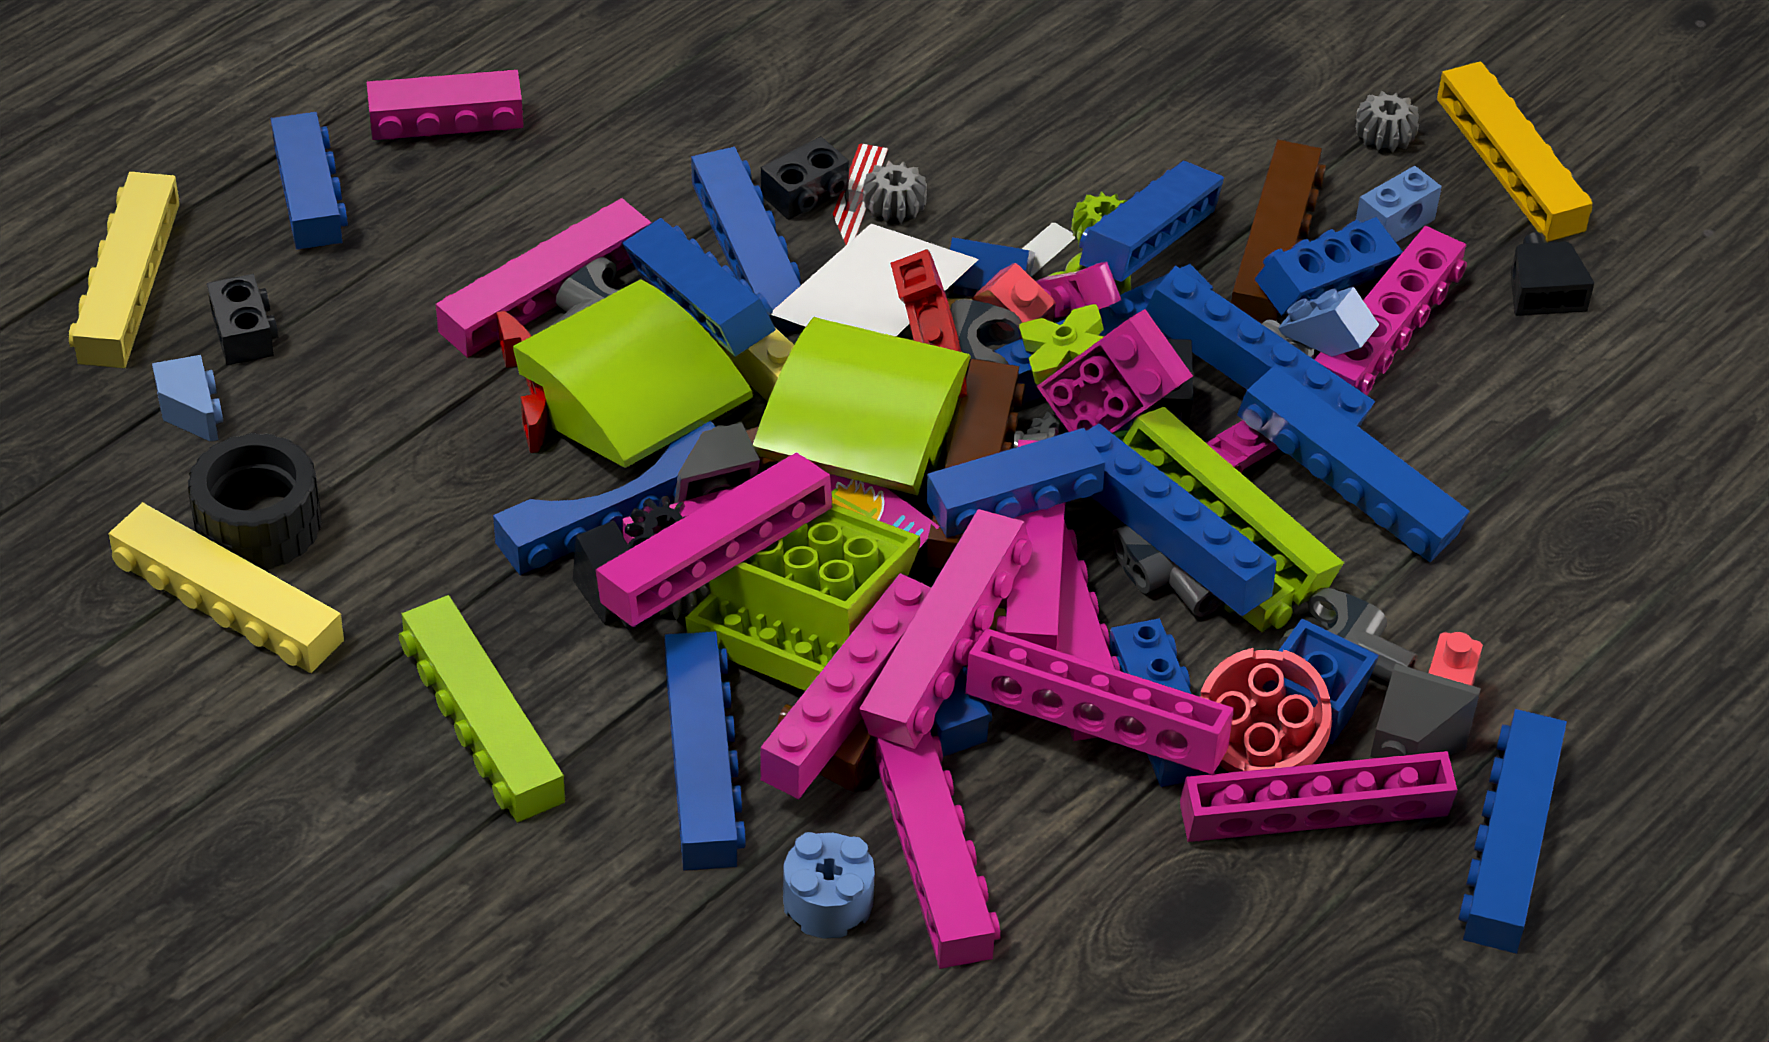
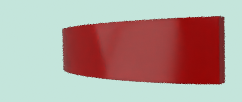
M925 249L891 262L898 296L905 304L914 341L961 352L949 303L930 251ZM966 375L958 399L967 396Z
M506 311L497 312V325L501 351L506 368L515 367L517 362L513 346L528 339L531 335L513 316ZM526 378L530 395L520 396L522 425L530 453L539 452L547 433L549 412L543 387Z

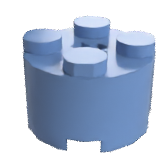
M807 832L796 839L795 846L788 852L783 865V904L785 914L787 916L790 914L792 919L801 925L802 932L823 939L841 938L847 935L848 929L857 926L861 921L865 923L868 920L873 907L875 879L873 858L868 852V845L860 837H849L837 833L815 834Z

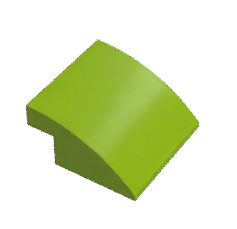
M641 279L513 346L519 374L541 385L544 389L552 429L624 468L753 397L751 388L739 370L697 320L669 296Z
M813 317L796 341L779 374L762 416L753 448L758 456L776 461H782L797 452L829 474L918 496L925 470L936 471L971 356L970 354Z
M832 503L833 508L709 581L710 594L685 617L687 633L717 631L718 649L726 648L728 660L806 691L900 573L908 576L921 543L920 536Z

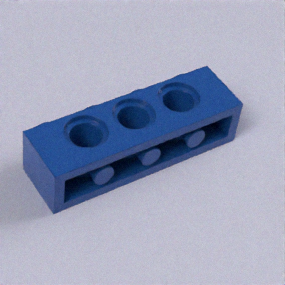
M1377 217L1364 222L1355 220L1338 232H1335L1334 229L1326 231L1314 241L1310 242L1308 239H1304L1285 252L1282 249L1275 250L1264 259V268L1254 279L1282 316L1287 314V310L1301 299L1306 298L1308 301H1311L1331 289H1335L1338 292L1384 276L1403 251Z

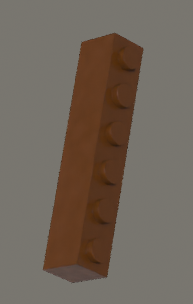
M1277 139L1231 299L1233 305L1261 324L1266 320L1277 322L1280 313L1254 278L1264 268L1263 261L1269 254L1277 249H1282L1284 252L1290 250L1302 241L1300 236L1308 237L1312 215L1307 214V211L1315 212L1319 190L1314 189V186L1322 187L1326 165L1319 164L1322 148Z
M971 359L966 378L967 396L961 398L945 468L1012 449V442H1007V437H1014L1019 413L1013 411L1014 407L1022 408L1025 393V384L1018 383L1019 366ZM933 514L932 521L940 526ZM931 524L927 540L926 567L943 569L964 533L946 538L941 527L936 529Z

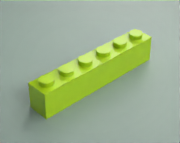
M1165 407L1135 418L1123 442L1277 561L1275 574L1295 589L1293 601L1298 606L1309 601L1313 593L1319 588H1329L1344 564L1340 558Z
M447 595L401 613L403 632L399 633V641L407 657L414 656L418 662L417 669L422 682L426 687L432 685L436 691L435 697L438 707L445 717L449 715L455 722L454 729L463 747L470 746L474 753L473 760L482 778L489 777L493 783L492 790L500 808H508L518 823L565 803L564 775L450 596Z

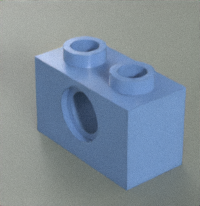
M1413 166L1360 196L1356 220L1364 222L1377 217L1394 241L1398 242L1435 220L1442 186L1419 168Z

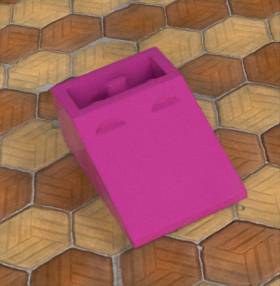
M1144 309L1119 325L1036 387L1068 432L1085 428L1087 431L1099 423L1108 431L1114 433L1193 377V375L1149 313Z

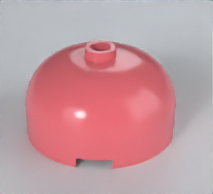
M1254 648L1235 653L1214 668L1201 689L1202 698L1234 708L1229 746L1219 763L1229 773L1312 765L1319 758L1328 742L1332 725V710L1328 689L1317 670L1305 659L1290 651H1254ZM1284 677L1309 689L1316 697L1317 705L1313 708L1311 702L1302 695L1294 694L1286 697ZM1270 680L1278 684L1277 688L1271 692H1266L1262 688Z

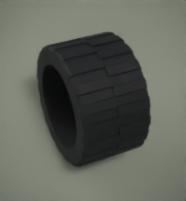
M249 433L226 438L227 440L220 443L217 442L197 458L196 464L192 466L189 472L188 493L195 532L264 570L274 569V567L282 564L286 565L296 557L302 556L307 551V548L314 544L322 523L316 471L314 470V463L311 457L306 455V451L301 446L295 445L291 440L267 433ZM270 493L284 497L280 502L259 510L243 511L226 507L233 500L249 494Z

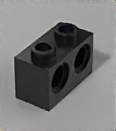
M822 136L761 167V191L763 198L788 220L808 212L813 207L834 196L840 195L849 188V160Z
M254 274L206 283L210 310L226 366L274 356L272 340L279 338L274 315H266V312L270 311L266 288L258 289Z

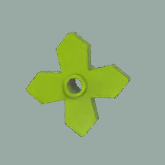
M1096 304L1073 309L1061 325L1044 318L1019 324L1025 351L1034 352L1029 357V362L1036 384L1042 383L1104 337L1099 336L1104 328Z

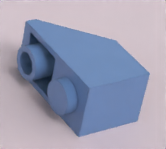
M1351 287L1338 292L1335 289H1331L1311 301H1308L1306 298L1297 301L1287 310L1288 316L1278 329L1282 335L1333 357L1361 348L1379 326V323L1356 289Z
M201 355L152 363L163 420L208 441L218 440L216 423L223 422L219 398L211 399L210 397L212 394H217L212 370L204 371Z

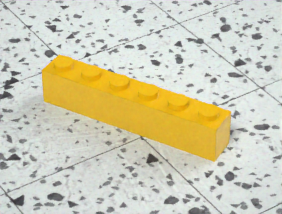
M1481 61L1442 71L1437 95L1438 102L1536 230L1545 235L1547 242L1585 232L1593 204L1589 195L1579 187L1573 179L1571 172L1561 164L1554 155L1552 148L1543 141L1533 124L1518 109L1513 98L1509 97L1499 85L1497 78L1488 71Z

